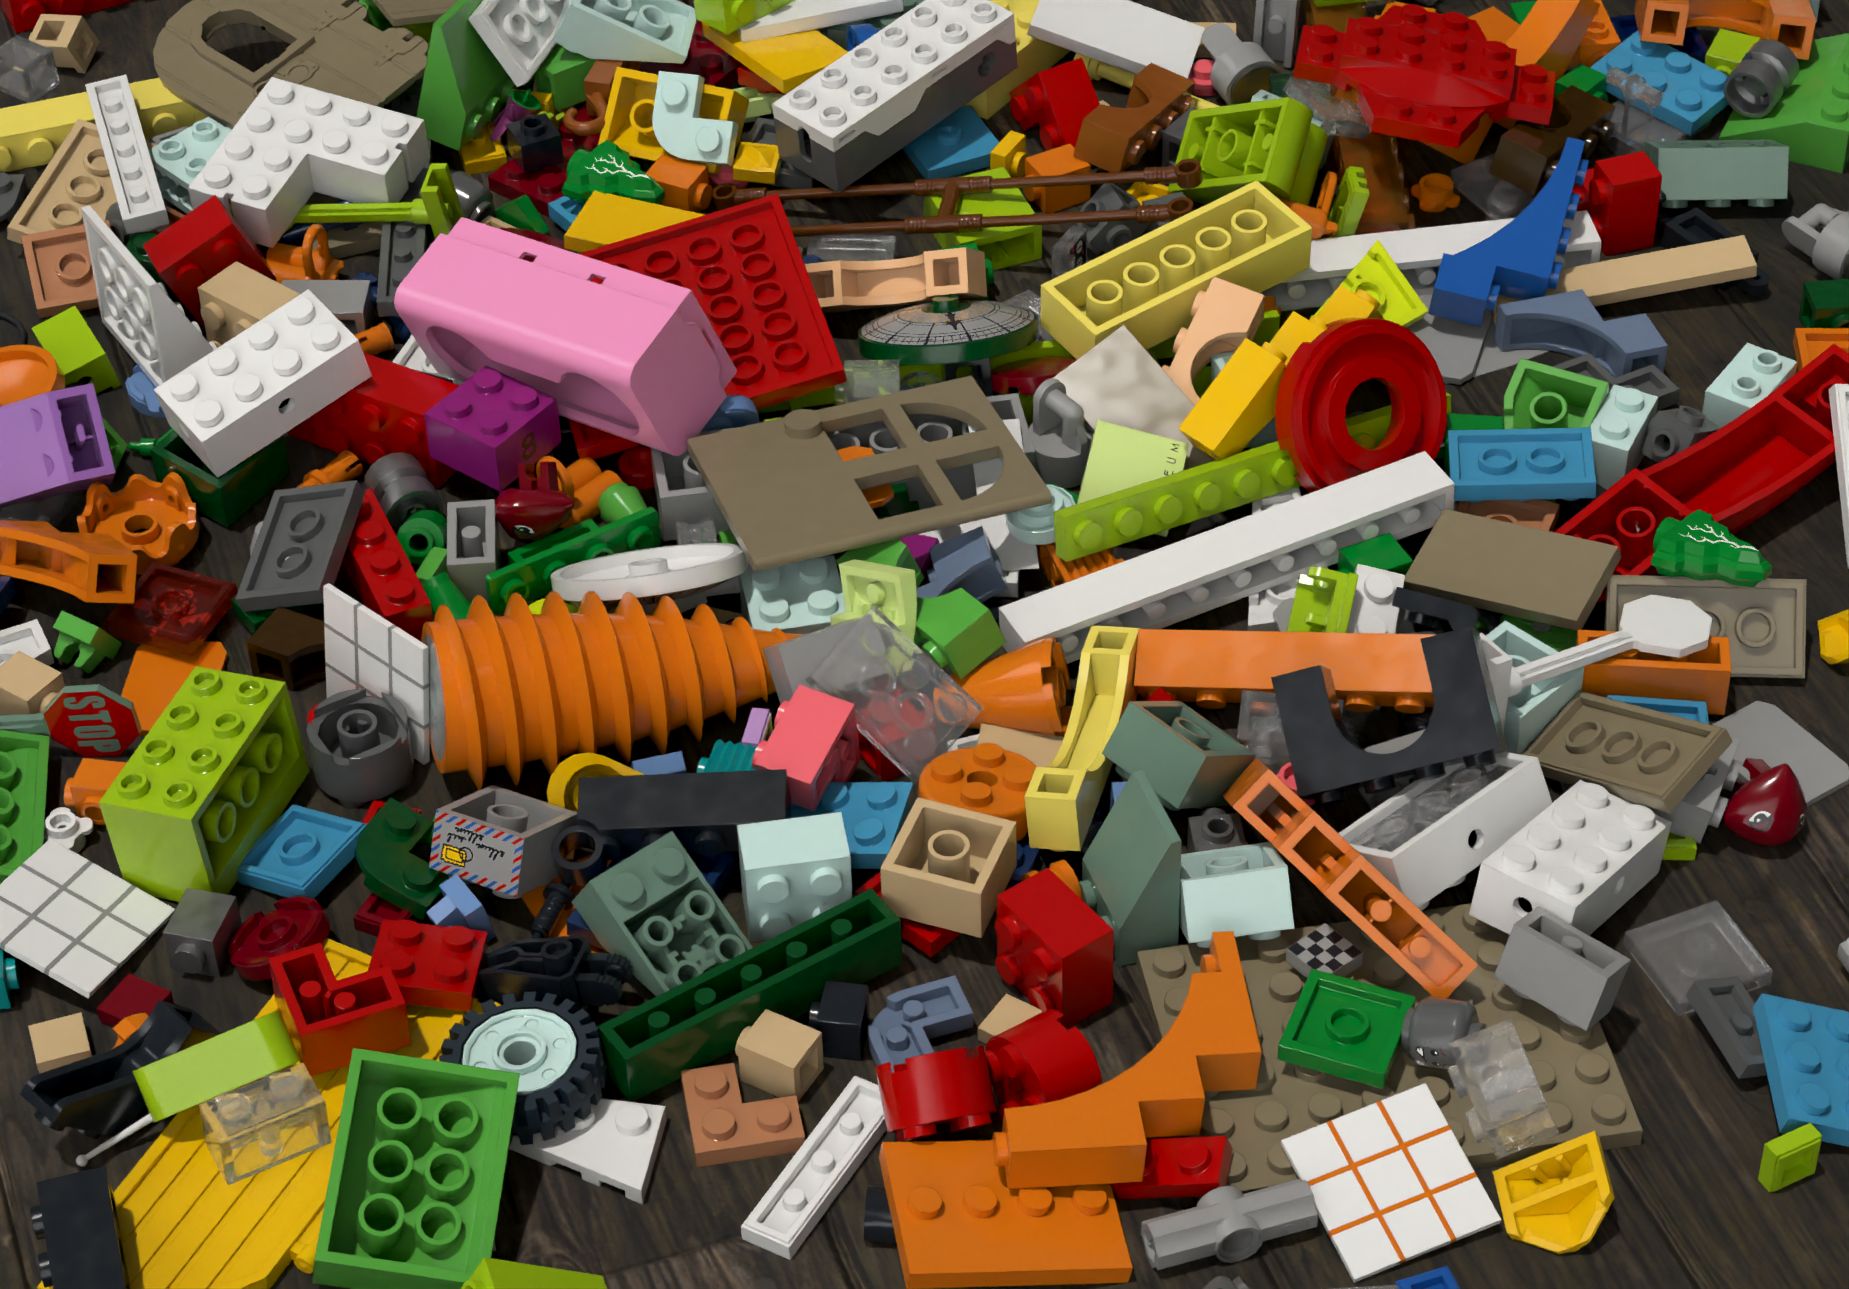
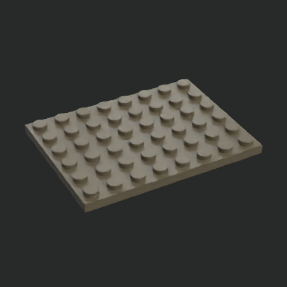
M1470 903L1421 910L1478 964L1447 998L1466 1001L1476 1008L1479 1023H1484L1487 1026L1488 1036L1485 1051L1482 1056H1475L1467 1069L1456 1073L1418 1066L1412 1060L1410 1051L1404 1050L1401 1044L1385 1086L1381 1089L1277 1060L1278 1044L1307 980L1304 975L1286 962L1287 948L1321 925L1282 930L1279 937L1269 940H1252L1249 938V935L1235 937L1262 1051L1256 1089L1204 1092L1205 1102L1200 1135H1188L1186 1137L1227 1136L1233 1148L1227 1186L1237 1187L1245 1194L1299 1179L1280 1144L1281 1140L1424 1083L1429 1088L1473 1170L1509 1165L1594 1130L1599 1135L1603 1150L1641 1145L1643 1129L1600 1022L1598 1021L1587 1031L1580 1027L1568 1025L1561 1021L1553 1011L1534 1000L1516 995L1510 989V986L1494 978L1493 976L1510 935L1470 916L1469 912L1472 904ZM1353 921L1328 924L1363 952L1362 966L1345 976V978L1415 996V1008L1422 999L1432 996ZM1197 943L1137 951V969L1159 1042L1168 1033L1180 1014L1189 991L1192 973H1200L1201 956L1209 954L1210 948L1198 947Z

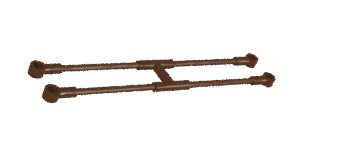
M1185 159L1178 162L1176 166L1146 167L1144 171L995 179L992 176L917 179L915 183L848 186L839 193L830 187L768 190L766 187L737 189L735 185L725 183L713 189L712 197L717 211L776 193H778L780 200L915 194L917 197L943 195L937 216L907 217L904 221L790 226L794 237L905 232L907 235L983 231L984 228L1131 220H1137L1138 223L1171 222L1194 211L1191 199L1179 197L1171 200L1168 204L1137 206V209L989 217H983V214L956 215L961 194L992 193L993 189L1145 182L1146 185L1177 183L1183 189H1192L1202 183L1203 176L1199 161Z

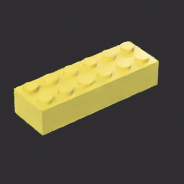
M1256 180L1042 284L1040 326L1076 359H1079L1122 325L1147 350L1177 335L1182 327L1189 328L1194 318L1191 316V309L1195 297L1200 290L1207 291L1213 276L1261 293L1309 269L1312 227Z

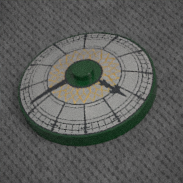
M956 295L937 296L932 298L930 303L894 311L864 324L858 330L859 351L862 356L877 362L899 365H939L982 360L1023 349L1039 338L1038 316L1034 311L995 301L959 300V296Z

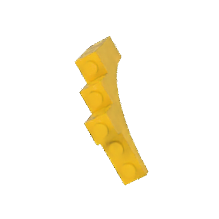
M1339 285L1317 316L1312 315L1308 320L1293 311L1270 343L1264 342L1260 347L1248 338H1245L1178 429L1194 447L1214 460L1242 452L1247 444L1275 417V404L1279 384L1284 370L1297 348L1303 342L1311 343L1318 335L1327 330L1326 325L1333 321L1352 317L1385 320L1378 311L1381 304L1364 290L1358 289L1354 294ZM1374 378L1382 384L1386 385L1384 381H1382L1381 379Z

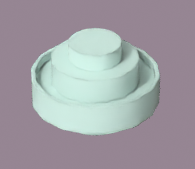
M1046 484L1052 495V503L1005 514L1006 525L1010 534L1017 540L1031 545L1054 543L1053 512L1076 505L1072 495L1063 488Z

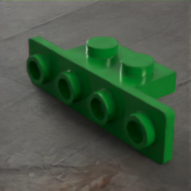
M648 507L600 528L590 518L541 540L508 552L509 565L485 576L488 605L494 615L504 613L507 602L513 593L520 594L526 603L549 594L553 591L551 574L565 566L602 556L659 547L661 539L658 512L653 507Z

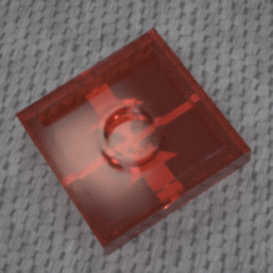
M152 562L135 584L134 604L119 603L104 621L105 630L109 635L192 657L232 606L231 598L237 596L238 593L237 584Z

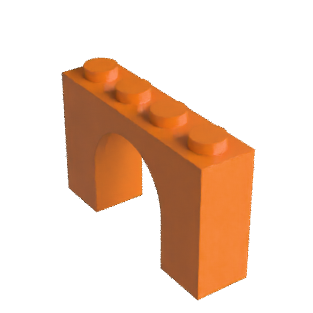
M1636 0L1634 11L1641 41L1683 46L1686 28L1695 26L1720 27L1760 37V40L1772 39L1781 42L1791 49L1797 59L1809 60L1816 17L1809 0Z

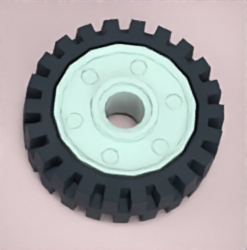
M524 992L523 1001L516 1002L514 993L502 995L504 1005L496 1006L492 999L481 1003L483 1014L479 1015L471 1009L463 1015L464 1025L455 1023L449 1030L450 1039H444L441 1046L442 1055L439 1056V1061L520 1073L509 1145L512 1142L513 1136L519 1137L521 1145L533 1144V1134L541 1133L543 1141L555 1138L554 1127L559 1126L566 1133L575 1127L574 1116L585 1120L591 1114L590 1104L597 1105L602 1097L601 1088H605L606 1084L603 1048L595 1023L591 1022L590 1015L583 1008L578 1011L576 1003L567 998L560 1004L558 995L546 993L542 1002L539 1001L537 992Z

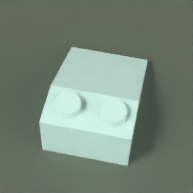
M565 0L553 42L563 46L570 52L579 53L590 59L683 64L687 58L697 20L695 8L678 0Z

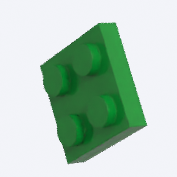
M1311 969L1278 1044L1277 1060L1383 1089L1402 1044V1026L1406 1012L1411 1007L1415 1008L1416 997Z

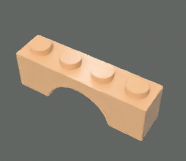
M967 247L925 251L918 256L892 260H838L805 264L823 313L930 303L932 298L942 295L959 296V300L987 297L985 252Z
M1214 276L1207 291L1200 290L1195 297L1191 309V316L1194 318L1189 328L1182 327L1175 339L1173 353L1176 355L1170 367L1167 365L1162 366V369L1194 405H1196L1200 398L1193 388V381L1199 371L1211 362V355L1236 351L1245 338L1253 341L1264 318L1263 294Z

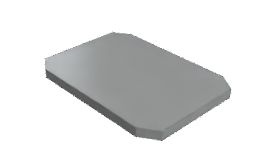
M1420 295L1419 298L1429 310L1432 297ZM1485 310L1481 327L1430 315L1427 312L1423 319L1408 326L1407 329L1414 333L1429 349L1438 365L1443 382L1461 385L1473 376L1492 323V315L1488 310Z
M1757 700L1712 724L1725 728L1730 736L1740 739L1733 759L1742 762L1737 776L1741 781H1750V773L1748 769L1743 767L1745 758L1763 759L1770 768L1786 763L1799 780L1807 807L1849 785L1848 764L1776 705Z

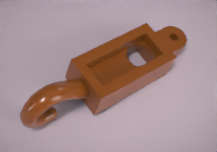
M597 59L584 79L587 115L598 118L588 122H578L574 120L578 116L577 109L570 108L563 117L565 127L571 133L579 136L600 134L605 125L604 117L616 67L641 71L640 61Z

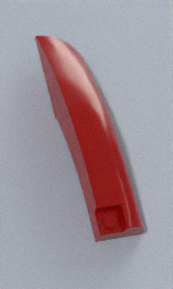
M1832 344L1770 395L1708 437L1644 470L1639 471L1635 467L1557 529L1555 533L1618 546L1622 558L1612 575L1663 576L1658 574L1656 568L1652 566L1651 559L1654 554L1653 540L1656 530L1667 517L1681 521L1699 509L1711 514L1714 521L1728 527L1730 534H1737L1791 497L1836 462L1829 389L1834 384H1849V354L1836 344ZM1605 588L1597 602L1605 600Z

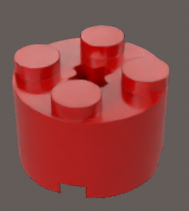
M1047 1009L990 1038L987 1042L985 1055L991 1085L1001 1103L999 1112L1002 1122L1005 1108L1033 1106L1061 1100L1086 1092L1102 1083L1100 1068L1089 1043L1076 1026L1067 1030L1057 1021V1019L1065 1016L1059 1011Z
M983 1045L968 1050V1053L967 1048L964 1047L905 1058V1063L893 1065L894 1073H892L890 1062L875 1066L887 1133L895 1132L897 1142L930 1137L929 1135L937 1134L936 1125L948 1122L951 1133L983 1127V1125L991 1123L990 1113L996 1112Z

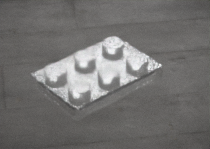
M874 605L861 616L805 679L813 689L855 704L858 731L915 784L919 782V776L924 767L934 758L946 753L984 709Z

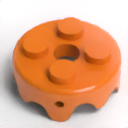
M170 472L162 483L149 480L141 474H134L129 478L127 485L118 492H110L103 482L95 481L87 490L86 505L82 515L77 516L80 533L109 534L138 555L136 574L155 572L177 564L193 549L198 540L200 530L196 503L191 501L184 481L175 472ZM139 529H149L142 533H134V531Z
M982 743L975 747L960 748L934 758L924 767L919 776L918 797L1015 821L1017 841H1020L1028 832L1024 796L1037 766L1022 755L1004 750L1001 746L994 743Z

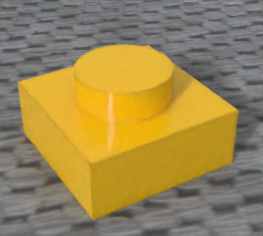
M1011 130L990 152V170L1004 166L1011 178L1023 177L1025 174V158L1029 157L1026 153V135Z

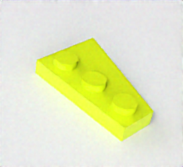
M1379 240L1374 243L1367 254L1340 284L1354 294L1358 289H1361L1373 296L1381 304L1378 311L1383 318L1400 324L1405 328L1423 319L1429 311ZM1331 296L1326 300V302H1325V303L1320 307V309L1315 313V316H1317V315L1319 314V312L1322 310V308L1325 306V304L1328 302V300L1331 298Z

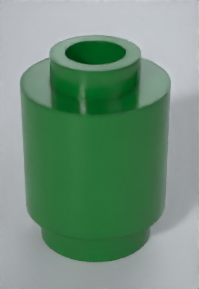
M433 510L418 511L411 515L399 529L397 538L411 563L421 565L433 547L444 549L447 547V520L440 513ZM416 534L424 535L428 540V544L421 542Z

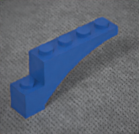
M1567 138L1561 158L1548 182L1532 203L1513 221L1492 236L1454 255L1443 253L1428 314L1481 327L1485 310L1494 312L1498 294L1527 300L1545 296L1547 288L1556 290L1562 263L1554 262L1556 253L1565 255L1571 229L1563 227L1565 219L1574 221L1580 194L1572 193L1573 186H1583L1589 160L1581 159L1585 141Z

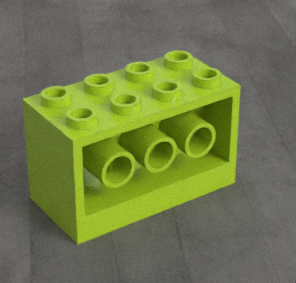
M195 666L99 801L123 880L153 897L180 902L187 888L229 894L239 879L237 873L239 865L257 839L280 817L310 772L286 682Z

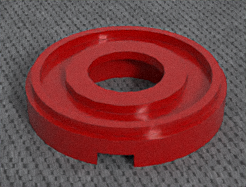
M1352 317L1327 324V330L1318 335L1311 343L1303 342L1289 360L1279 384L1275 404V427L1280 450L1288 451L1293 465L1298 471L1294 477L1307 491L1312 493L1423 451L1435 460L1446 428L1447 397L1443 378L1434 357L1426 345L1414 333L1392 321ZM1370 378H1379L1384 381L1392 402L1390 425L1384 439L1375 449H1365L1356 444L1348 432L1345 421L1346 405L1351 393L1360 383Z

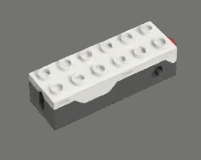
M924 0L772 104L779 158L838 193L1018 68L1014 13L990 0Z

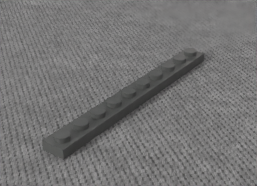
M424 76L416 80L414 84L392 100V111L417 117ZM427 138L430 159L413 183L408 181L409 188L399 202H412L416 198H422L420 191L429 166L433 163V140ZM413 221L382 223L376 301L379 317L394 316L401 318L395 309V293L400 283L427 251L429 224L415 225Z

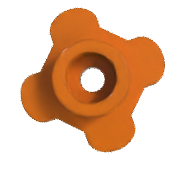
M1433 173L1425 175L1420 179L1419 184L1411 188V195L1417 197L1420 201L1419 208L1426 212H1441L1447 207L1455 208L1460 204V196L1453 193V180L1443 174Z

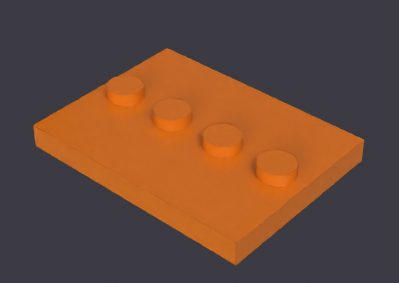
M992 1140L882 1142L879 1161L906 1289L1129 1282L1133 1267L1111 1183L1008 1189L1004 1166H995Z

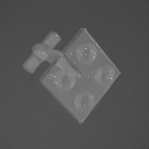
M1615 66L1608 71L1606 83L1622 90L1625 101L1620 99L1612 104L1616 108L1611 122L1615 123L1611 136L1625 142L1640 152L1643 151V141L1688 140L1711 125L1710 119L1690 136L1654 117L1651 107L1656 108L1662 102V91L1647 85L1645 78L1638 74L1631 76Z

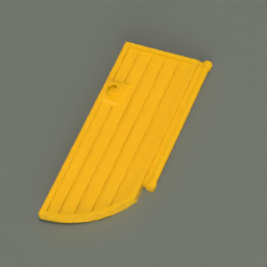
M326 938L322 947L336 980L368 971L372 956ZM275 995L271 997L254 1020L279 1010L275 1001ZM474 998L472 1009L481 1015L483 1014L481 1003L478 1002V999ZM406 1004L411 1046L389 1053L439 1061V1056L442 1055L441 1046L444 1039H450L449 1030L455 1023L464 1025L463 1015L469 1011ZM299 1061L274 1072L266 1078L257 1079L177 1113L113 1192L130 1289H270L292 1260H294V1264L302 1272L307 1274L313 1273L350 1065L306 1078ZM41 1281L37 1289H53V1286L45 1288L43 1281Z

